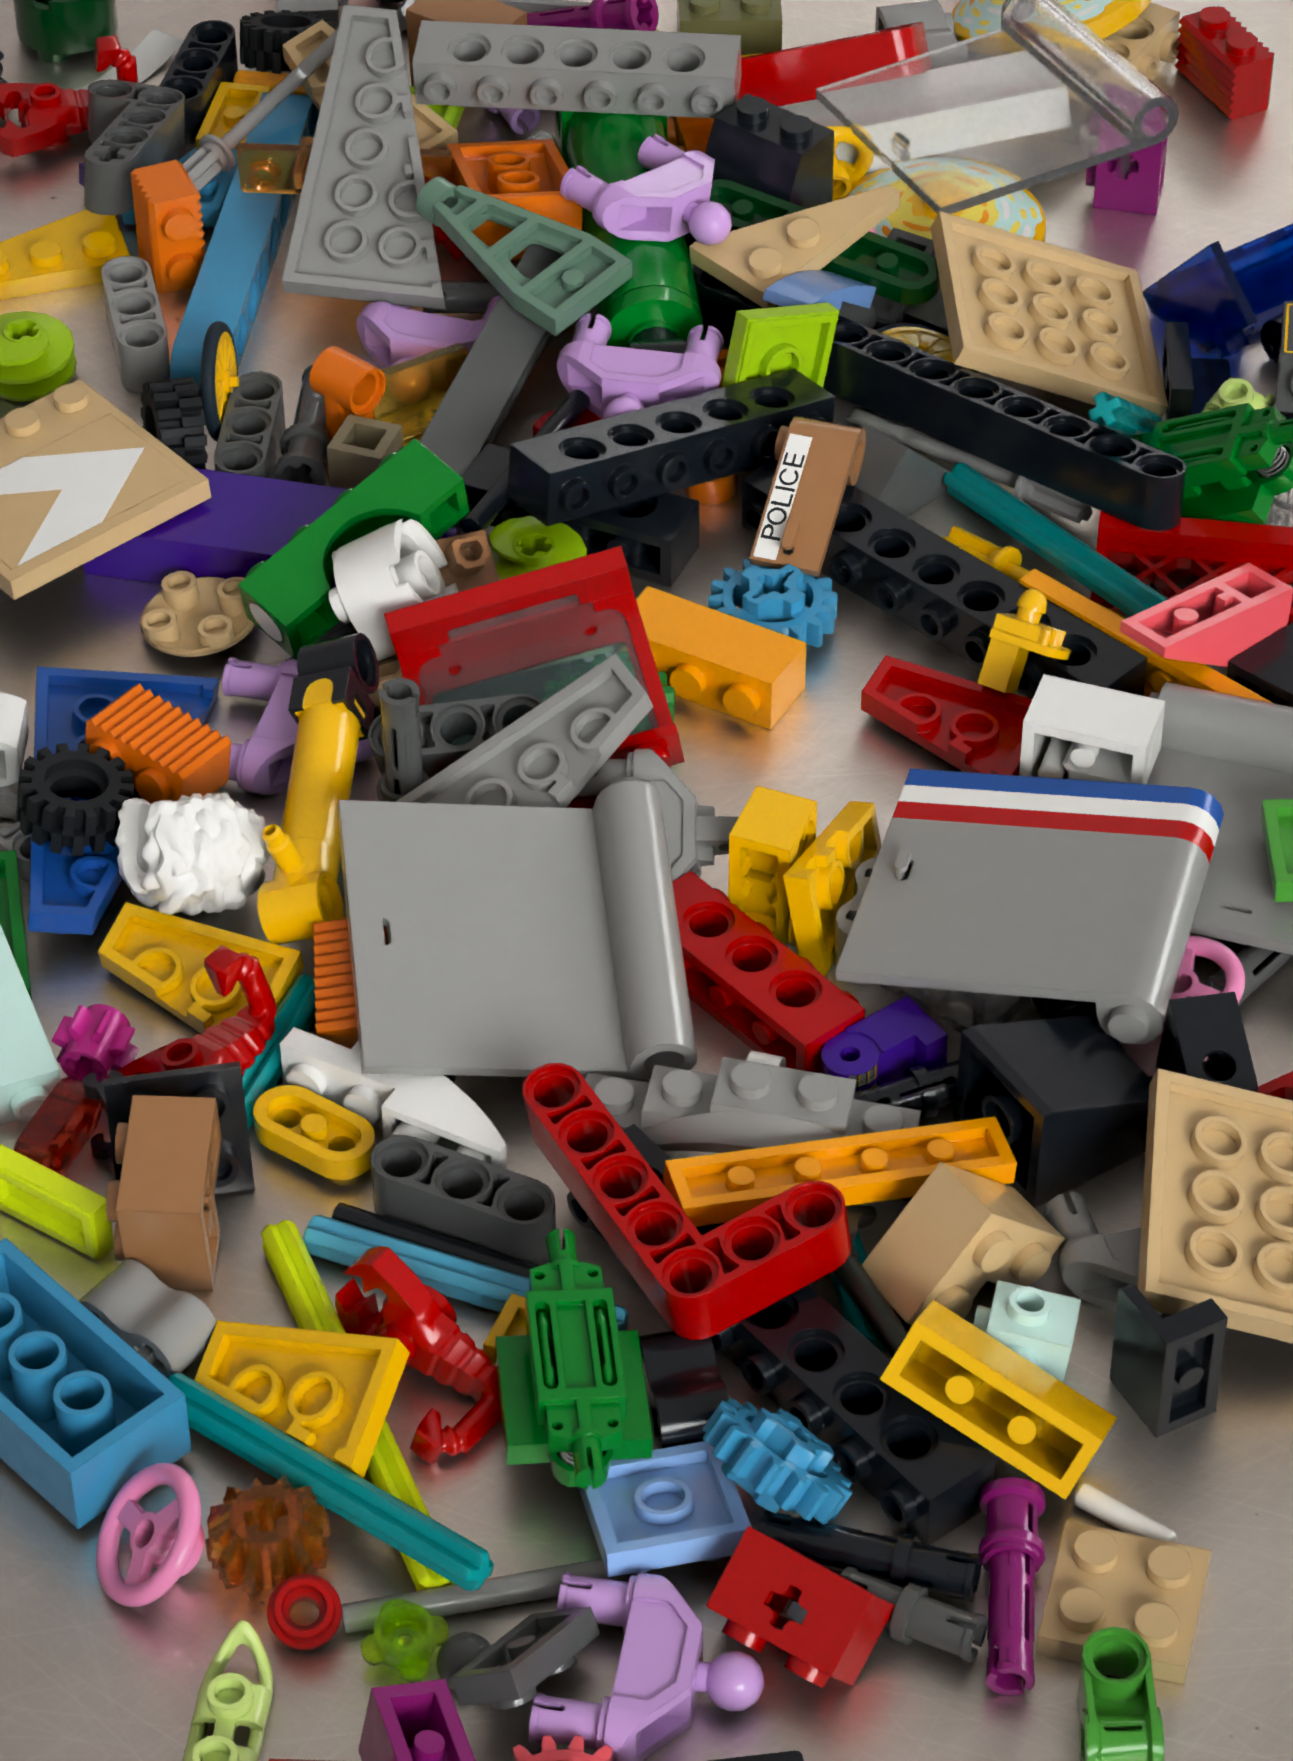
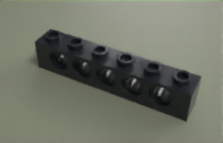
M793 368L511 443L507 496L547 527L762 467L775 459V444L779 429L782 425L789 427L794 417L798 416L833 423L835 396Z

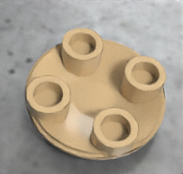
M188 571L170 573L161 581L162 591L157 593L143 609L140 618L143 637L155 649L166 654L181 657L210 655L234 646L243 640L255 626L246 616L238 584L244 578H196L193 573Z

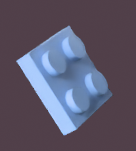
M705 1441L652 1450V1458L612 1460L606 1482L602 1486L595 1489L592 1488V1485H589L588 1489L578 1487L608 1578L626 1574H638L639 1572L645 1573L654 1569L699 1561H714L733 1555L748 1526L751 1527L736 1484L722 1472L721 1465L724 1461L713 1455L712 1452L715 1449L713 1446Z

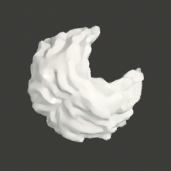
M193 793L191 797L182 795L178 801L160 800L152 804L144 799L132 798L122 803V808L118 811L120 824L115 838V843L119 848V855L117 857L119 874L131 889L132 895L148 909L167 915L182 912L190 916L199 914L202 910L207 913L222 912L225 909L237 910L243 908L246 905L247 897L254 894L260 888V885L264 883L265 871L262 866L270 857V853L266 849V843L261 835L266 827L265 819L263 816L257 815L254 809L248 810L240 805L238 801L234 802L228 793H215L214 795L206 793L203 797L200 793Z

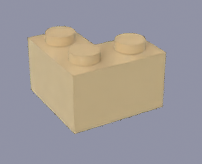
M939 1162L862 1263V1266L887 1303L908 1324L913 1325L933 1299L964 1318L972 1307L973 1298L986 1281L997 1284V1281L1001 1280L1029 1286L1038 1280L1049 1268L1052 1260L1051 1256L1065 1238L1015 1188Z

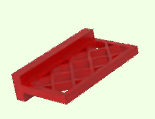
M1100 510L1096 551L1121 568L1140 571L1141 573L1135 577L1148 586L1153 583L1168 599L1246 563L1253 564L1286 584H1293V527L1181 517V523L1177 527L1156 531L1140 528ZM1169 573L1197 575L1200 579L1181 590L1166 575ZM1091 591L1090 600L1108 609L1114 607ZM1293 594L1288 625L1293 623Z

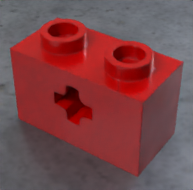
M748 1526L711 1594L706 1607L727 1618L721 1632L759 1653L762 1652L767 1641L790 1654L784 1665L786 1669L824 1688L829 1677L854 1686L895 1605L778 1540ZM793 1601L808 1611L802 1624L797 1623L791 1616L786 1614Z

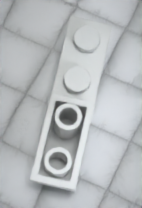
M295 1027L292 1028L280 1043L283 1085L304 1087L364 1117L371 1125L383 1129L384 1140L399 1135L417 1137L507 1169L506 1143L492 1121L466 1093L444 1075L362 1074L359 1040L352 1049H349Z

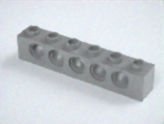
M421 20L412 61L416 104L715 118L738 101L742 77L741 35Z

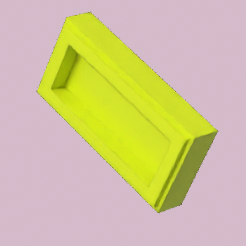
M0 1144V1210L100 1261L114 1247L112 1222H108L106 1216V1198Z

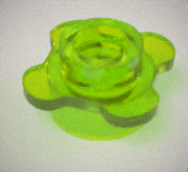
M403 1599L389 1600L381 1607L380 1614L374 1625V1634L365 1637L361 1643L362 1657L369 1665L377 1666L384 1664L399 1671L401 1678L408 1683L420 1682L430 1673L429 1660L436 1647L442 1646L449 1638V1627L442 1617L430 1616L418 1604L407 1602ZM403 1635H408L412 1638V1642L408 1646H402L398 1643V1639Z

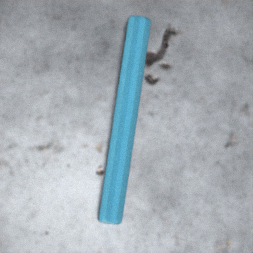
M313 1216L304 1231L303 1240L309 1254L350 1267L366 1250L377 1246L389 1247L415 1273L424 1285L436 1289L443 1296L501 1313L511 1293L526 1298V1291H529L528 1277L326 1216ZM614 1304L618 1331L626 1330L628 1311L623 1306Z

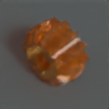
M254 1474L248 1490L243 1491L227 1486L223 1504L210 1507V1515L207 1519L208 1538L205 1540L208 1561L212 1563V1568L218 1569L219 1578L223 1581L226 1589L244 1585V1591L252 1601L263 1590L274 1591L282 1581L298 1574L314 1575V1570L326 1568V1562L330 1555L328 1536L331 1535L329 1515L325 1513V1507L317 1505V1497L313 1494L311 1486L292 1490V1484L285 1474L275 1484L264 1485Z

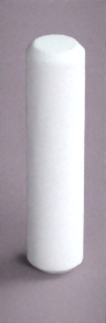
M1088 1483L1081 1484L1074 1493L1073 1502L1076 1507L1122 1532L1174 1543L1176 1541L1174 1530Z

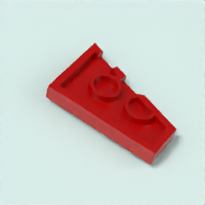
M885 655L861 691V710L963 772L1019 776L1023 720L1032 699L1014 693H1003L974 681Z

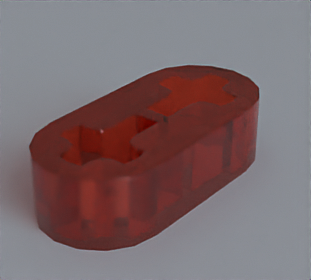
M70 1077L61 1079L23 1129L16 1142L14 1151L63 1176L94 1133L101 1117L102 1106L98 1100L89 1099L84 1095L82 1081Z

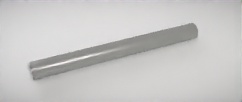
M601 1558L487 1578L481 1588L476 1591H467L453 1584L341 1604L344 1633L348 1634L558 1597L564 1572H570L578 1576L629 1582L631 1575L637 1576V1574H626L608 1578Z

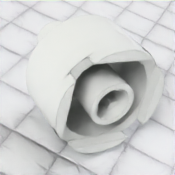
M402 518L396 522L389 523L339 547L332 553L336 587L330 589L328 593L331 607L339 620L344 623L351 621L358 633H363L368 637L375 650L378 662L396 655L384 613L458 592L456 582L447 587L445 586L439 569L448 565V562L432 535L419 522L413 519L402 523Z

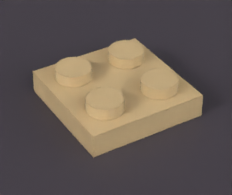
M1066 1521L1037 1636L1036 1654L1081 1664L1083 1645L1090 1635L1100 1629L1109 1627L1126 1628L1138 1634L1147 1643L1151 1654L1153 1679L1184 1685L1207 1582L1212 1550Z

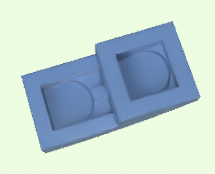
M807 270L791 274L776 281L765 289L762 300L781 307L830 303L840 310L842 302H847L870 309L877 287L829 271Z

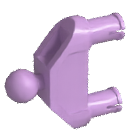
M654 134L653 137H647L638 152V162L644 168L650 169L648 172L626 181L620 180L608 184L589 173L584 167L578 165L576 169L573 167L569 169L561 181L560 193L562 197L592 212L597 226L622 239L669 242L690 233L697 242L710 246L720 244L729 236L732 227L731 215L727 209L720 203L710 201L715 159L699 150L685 152L667 142L658 134Z
M501 295L491 299L482 319H476V321L410 310L413 306L390 304L385 301L372 302L367 304L358 315L356 321L357 332L368 355L387 374L386 385L392 396L403 402L416 401L428 391V386L443 389L451 386Z
M587 313L577 320L573 341L565 345L560 351L557 361L558 375L569 394L575 389L585 392L590 399V405L587 409L599 418L605 419L718 389L722 375L717 360L724 340L720 331L713 326H708L705 340H700L703 325H698L689 331L684 354L607 346L612 333L611 323L604 316L597 314L593 328H589L591 313Z
M230 657L228 664L225 665L222 679V691L225 696L269 701L253 736L245 740L243 744L231 743L229 780L237 781L238 787L242 788L245 792L274 795L288 789L298 728L297 723L288 711L293 678L298 677L296 659L282 661L279 666ZM368 739L358 742L355 763L365 762L374 756Z
M570 1572L563 1573L558 1595L557 1611L591 1607L597 1624L623 1627V1645L611 1697L605 1696L602 1703L545 1696L544 1693H537L534 1697V1706L531 1709L529 1742H542L543 1736L551 1735L556 1744L570 1745V1742L577 1735L583 1737L584 1748L596 1749L597 1751L605 1745L611 1747L613 1750V1761H642L691 1728L698 1692L707 1693L717 1707L730 1712L744 1711L756 1704L765 1686L764 1675L760 1665L752 1656L739 1651L725 1652L713 1659L711 1663L703 1662V1624L668 1579L662 1575L639 1572L638 1576L631 1575L629 1582L578 1576Z

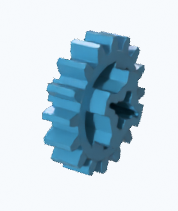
M747 558L742 560V571L739 572L733 568L726 567L723 569V581H712L711 595L708 596V608L819 648L823 645V634H833L838 596L836 592H832V580L830 577L818 579L816 576L803 574L800 569L790 564L785 565L781 569L750 564V559Z
M729 1398L727 1402L722 1400L702 1429L706 1432L703 1440L715 1448L712 1452L713 1455L724 1461L721 1465L724 1475L753 1497L755 1503L775 1514L779 1508H782L793 1514L796 1511L807 1521L814 1517L822 1524H827L829 1520L833 1521L853 1493L849 1489L852 1484L851 1481L841 1475L839 1472L842 1468L837 1463L831 1461L834 1451L829 1444L818 1439L805 1428L800 1419L780 1408L776 1413H771L764 1408H761L759 1411L749 1402L741 1405L735 1399Z

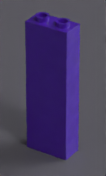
M195 468L208 478L212 498L83 564L84 574L161 584L165 576L177 571L191 572L196 578H245L248 571L254 565L261 561H267L289 542L292 535L300 527L313 523L331 508L338 496L347 489ZM451 527L437 540L461 535L460 529ZM334 580V583H333V587H332V588H335V587H336L335 580Z

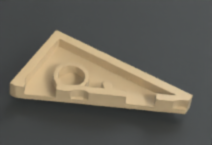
M886 185L730 231L729 236L720 244L708 246L695 241L689 246L690 261L762 308H772L776 304L762 300L766 288L776 281L797 272L821 270L900 208V191L891 185Z

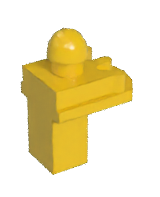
M1031 588L1021 594L1016 603L1019 606L1016 615L997 613L993 628H991L989 634L991 640L977 682L978 684L1003 693H1016L1029 651L1055 659L1068 660L1071 650L1062 646L1066 631L1039 623L1042 614L1046 613L1047 601L1043 592L1038 589Z

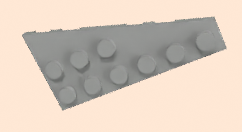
M344 5L282 276L284 292L370 302L385 301L390 304L446 310L433 226L431 222L421 217L416 211L418 195L426 184L397 11Z
M615 653L396 802L566 808L654 706L647 692ZM341 859L337 884L343 900L344 918H346L347 912Z

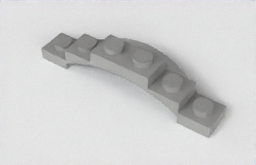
M722 1057L718 1075L654 1065L650 1083L587 1072L585 1078L586 1082L622 1130L635 1124L663 1151L725 1153L919 1127L921 1114L920 1110L854 1099L855 1079ZM913 1197L901 1199L905 1201H910Z

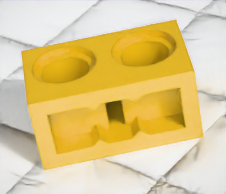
M757 785L729 833L728 898L732 904L755 922L764 924L781 943L788 944L790 911L783 875L816 839L817 801Z

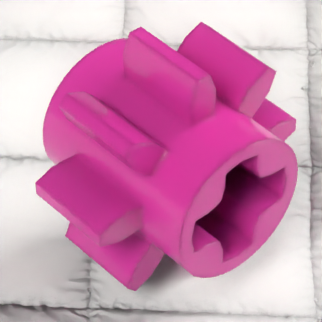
M94 1004L86 1008L83 1005H79L73 1018L63 1017L52 1038V1042L62 1047L56 1060L60 1063L64 1073L77 1083L83 1085V1078L90 1073H95L96 1080L103 1082V1079L109 1076V1071H117L135 1060L139 1048L129 1043L135 1029L131 1027L127 1017L114 1007Z

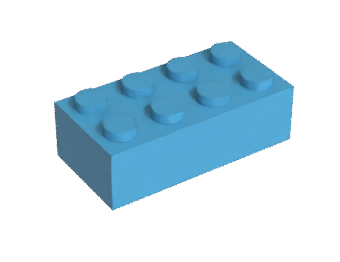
M5 1238L0 1241V1458L77 1529H80L109 1508L118 1491L134 1474L156 1463L173 1464L192 1451L186 1397L179 1388Z

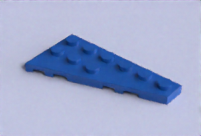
M37 666L33 758L37 759V751L44 747H47L52 754H55L56 744L67 743L69 751H78V743L85 744L86 721L139 683H141L144 690L150 689L154 696L160 695L164 702L170 701L173 708L179 706L183 714L189 712L192 719L198 718L203 725L218 698L220 678ZM134 789L133 798L142 799ZM66 797V798H64V799L74 800V801H84V800H87V799L81 798V797ZM31 833L28 931L93 935L122 880L117 861L119 855L118 846L112 847L106 841L104 852L94 854L90 845L84 847L83 856H72V847L63 846L61 854L50 852L51 842L49 841L41 846L34 843Z

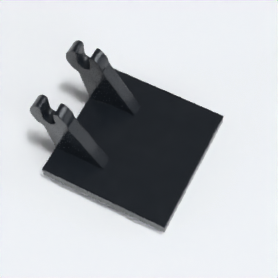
M240 1061L123 1076L121 1072L111 1070L109 1071L110 1078L103 1079V1082L96 1080L95 1073H90L83 1078L84 1095L89 1099L98 1100L108 1116L111 1142H105L103 1133L93 1136L90 1141L92 1155L96 1159L107 1162L116 1180H120L122 1164H117L115 1159L116 1128L118 1122L129 1123L133 1095L216 1098L222 1135L215 1194L255 1189Z

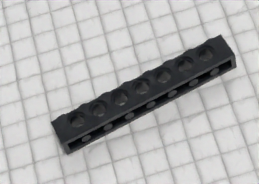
M776 459L744 478L742 482V526L751 530L754 534H757L779 462ZM846 485L820 573L830 577L842 587L849 589L879 607L885 613L892 615L922 633L928 639L937 642L962 657L973 666L982 669L991 640L989 634L991 628H993L997 613L1016 615L1019 607L1016 603L1021 594L1029 588L857 487ZM786 550V552L792 554L793 550ZM1046 599V613L1042 614L1039 623L1066 631L1062 646L1068 648L1071 652L1068 660H1060L1029 651L1017 689L1018 693L1033 699L1043 674L1144 696L1147 657Z
M635 1124L624 1129L625 1134L664 1184L665 1160L673 1159ZM570 1191L567 1195V1203L575 1220L586 1229L592 1228L606 1241ZM724 1223L698 1226L696 1228L701 1235H704ZM612 1249V1251H613L615 1257L617 1258V1260L624 1266V1264L622 1263V1261L619 1259V1257L616 1255V1253H615L614 1250ZM807 1285L724 1331L711 1336L714 1351L722 1352L742 1371L746 1382L756 1393L760 1395L766 1394L782 1410L800 1419L802 1425L818 1439L829 1444L834 1451V1462L842 1468L840 1470L841 1474L852 1483L859 1482L880 1502L886 1516L897 1527H906L912 1534L917 1535L922 1543L931 1545L981 1512L979 1495L985 1485L995 1480L996 1457L971 1438L881 1381L880 1377L891 1360L811 1286Z

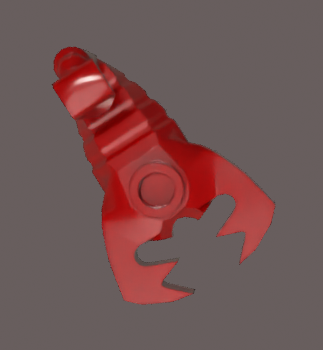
M115 35L96 38V72L105 71L111 65L116 67L117 80L138 83L136 57L131 55L128 49L121 48ZM53 83L0 84V117L6 122L4 128L0 127V152L11 157H18L46 147L62 145L70 139L71 135L88 131V90L61 89ZM12 109H18L21 127L16 126L7 119Z
M220 945L204 959V967L216 992L224 997L233 991L236 982L239 981L248 1005L241 1009L236 1016L222 1020L219 1025H212L205 1029L204 1033L196 1034L192 1039L181 1038L128 1063L117 1071L121 1072L123 1076L240 1061L243 1076L244 1071L254 1064L256 1056L263 1052L267 1040H271L276 1030L274 1024L277 1012L276 1001L258 958L250 956L248 953L239 954Z
M377 1246L368 1249L343 1274L361 1277L364 1293L379 1288L387 1297L384 1299L382 1309L379 1312L376 1294L374 1293L367 1298L364 1297L353 1277L335 1294V1307L343 1328L349 1334L398 1338L410 1352L405 1367L418 1369L425 1376H432L435 1381L445 1386L450 1385L455 1391L474 1398L477 1403L453 1428L446 1425L441 1429L440 1413L431 1408L418 1425L410 1445V1449L427 1464L435 1463L441 1453H446L450 1456H456L459 1453L467 1454L501 1419L496 1366L490 1363L489 1357L482 1349H478L475 1346L473 1339L467 1333L460 1331L459 1325L456 1324L457 1317L453 1307L440 1292L428 1285H424L415 1273L389 1247Z

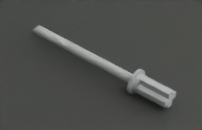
M338 28L221 139L211 134L204 135L200 139L199 148L182 163L198 192L221 171L228 172L234 167L235 157L231 150L332 56Z
M854 407L845 419L847 422L861 428L865 423L901 444L951 464L965 463L985 477L1014 488V496L1028 506L1030 504L1079 524L1082 520L1088 521L1093 514L1091 506L933 437L860 408Z

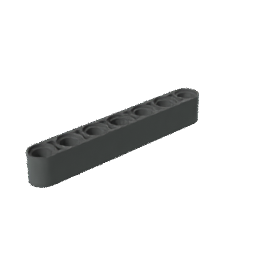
M531 244L527 247L516 269L523 276L533 279L563 255L544 246ZM501 295L419 442L462 477L487 443H493L548 342L551 333L516 311Z

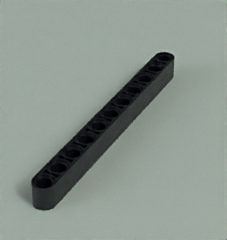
M705 271L696 278V289L705 333L707 334L708 326L718 329L723 335V347L729 349L736 311L762 309V307ZM838 316L823 386L829 393L1140 528L1161 531L1175 528L1181 523L1187 467L1181 459L843 316Z

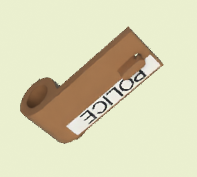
M798 416L793 418L789 427L783 425L780 427L775 444V459L779 460L749 557L750 564L781 569L785 565L790 564L800 569L803 574L819 577L846 485L854 486L862 469L866 448L865 429ZM786 550H793L792 554H784Z

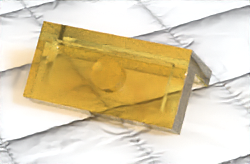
M456 343L381 370L386 377V388L381 401L374 409L375 420L402 425L403 447L414 438L418 441L421 440L465 361L468 350L461 343Z

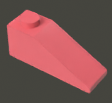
M1246 563L1122 620L1120 632L1163 658L1228 667L1229 661L1288 626L1293 588L1253 564Z

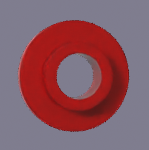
M311 1574L291 1576L274 1589L268 1601L267 1620L273 1635L282 1644L295 1650L306 1651L323 1646L333 1638L341 1623L342 1605L339 1595L329 1582L319 1576ZM302 1601L313 1603L319 1610L317 1620L308 1626L297 1625L290 1617L293 1606Z

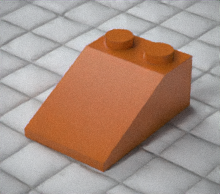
M553 139L447 144V158L452 183L455 186L463 185L582 231L583 207L565 199L560 193L561 181L569 168ZM487 220L472 231V233L491 247L513 229ZM527 248L512 258L510 262L521 259Z

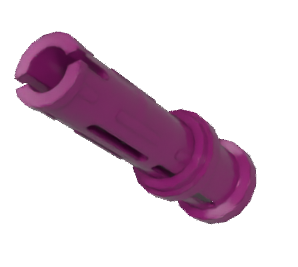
M593 0L591 4L585 6H574L543 12H527V25L655 31L659 19L658 6L655 0Z
M1006 1477L989 1482L982 1488L979 1495L980 1509L986 1516V1536L981 1539L978 1554L982 1556V1565L988 1572L989 1578L986 1684L992 1691L998 1694L1014 1696L1024 1694V1688L1030 1691L1035 1684L1033 1660L1035 1627L1034 1580L1035 1573L1039 1571L1045 1560L1044 1542L1038 1537V1518L1045 1510L1046 1498L1044 1490L1038 1484L1028 1479Z

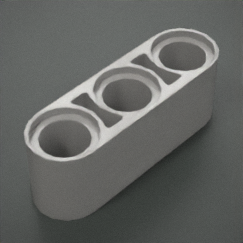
M121 256L106 262L101 270L106 320L121 382L129 391L141 394L145 381L171 379L167 330L150 265L139 257Z

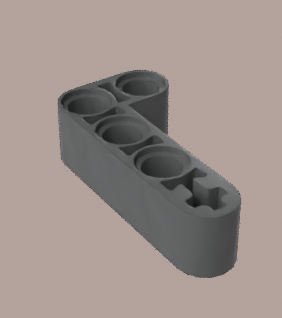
M112 79L99 80L88 86V139L93 144L84 154V206L87 210L100 215L127 213L134 207L130 173L136 168L174 160L184 149L185 95L181 91L168 87Z

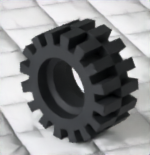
M273 10L264 11V14L254 12L250 13V16L245 15L240 19V63L245 64V67L249 69L256 68V71L261 72L272 70V73L281 74L282 71H289L291 73V69L284 60L282 45L322 19L331 27L332 21L327 17H321L320 14L308 15V12L305 11L290 13V10H281V13H275Z
M187 377L145 381L142 386L143 392H141V402L143 405L141 407L143 426L141 427L192 467L206 469L205 463H207L208 454L205 450L207 445V435L204 434V426L206 425L205 415H202L201 412L203 404L201 397H198L199 389L197 384L194 383V379Z
M67 743L56 744L55 754H52L47 747L38 750L37 759L29 756L24 761V769H20L16 819L17 822L20 821V830L24 836L32 833V842L39 846L47 841L51 842L50 852L61 854L63 846L72 847V856H83L84 847L90 845L94 854L104 852L106 841L112 847L116 846L115 838L120 824L118 811L122 808V803L125 800L133 798L134 784L131 770H125V762L120 757L109 761L110 751L100 747L95 754L89 753V744L78 743V751H69ZM66 797H81V798H85V799H87V800H84V801H74V800H68V799H64V798H66Z

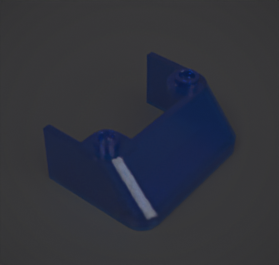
M1293 224L1227 252L1223 251L1219 241L1208 245L1142 291L1151 313L1164 323L1166 321L1188 322L1190 343L1205 355L1217 351L1219 358L1225 359L1249 347L1251 344L1248 337L1260 333L1265 322L1281 314L1284 301L1293 302Z

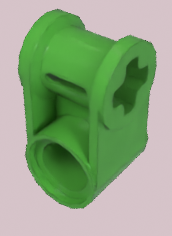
M1109 1627L1100 1629L1090 1635L1083 1645L1077 1695L1080 1761H1164L1163 1722L1160 1708L1156 1705L1151 1654L1148 1645L1138 1634L1126 1628ZM1106 1675L1119 1676L1122 1679L1108 1678Z

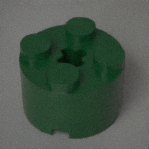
M13 0L19 39L29 48L38 51L39 59L45 62H60L66 59L68 55L95 50L96 38L115 35L118 29L116 0Z

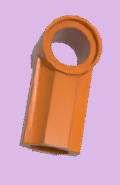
M331 346L318 355L310 371L309 382L311 389L324 397L326 429L331 440L348 414L375 419L374 409L381 401L386 388L385 374L379 368L339 346Z

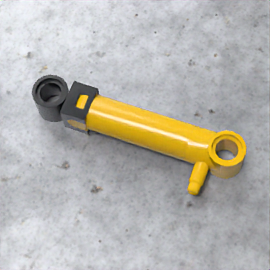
M363 633L305 644L300 647L297 654L298 677L293 678L288 711L297 723L298 728L282 826L280 828L279 825L270 824L263 829L261 834L266 843V849L275 861L273 880L266 881L260 885L257 900L258 914L267 939L277 945L313 939L314 930L312 924L314 922L344 918L343 900L337 884L341 861L337 804L339 800H350L358 742L368 739L369 727L374 720L376 706L368 694H373L377 691L379 685V667L376 653L371 641Z

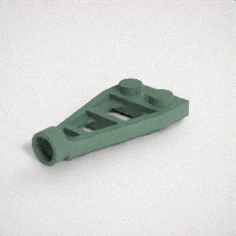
M440 176L426 183L418 195L416 201L417 213L435 226L440 227L516 311L554 336H557L632 278V260L593 235L463 185L457 187ZM487 220L513 229L491 247L472 233V231ZM531 244L544 246L563 255L533 279L523 276L510 262L512 258Z

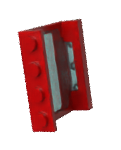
M622 546L384 613L402 676L405 679L414 681L419 686V706L517 693L530 694L544 702L616 653L647 692L654 707L609 759H627L628 753L634 752L635 749L650 748L670 768L672 765L685 762L677 727L671 717L634 595ZM460 736L452 741L451 745L460 746L466 744L474 736Z

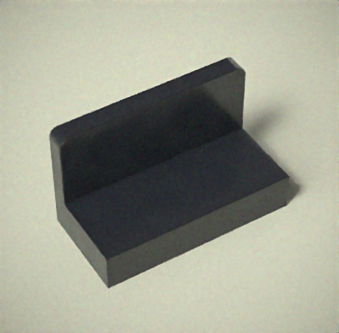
M1166 321L1161 367L1162 380L1168 402L1165 418L1169 420L1201 413L1206 403L1219 387L1231 377L1230 363L1227 359L1191 358L1188 322Z
M1132 1283L1118 1290L1110 1380L1155 1438L1216 1412L1228 1317L1211 1298L1162 1319Z

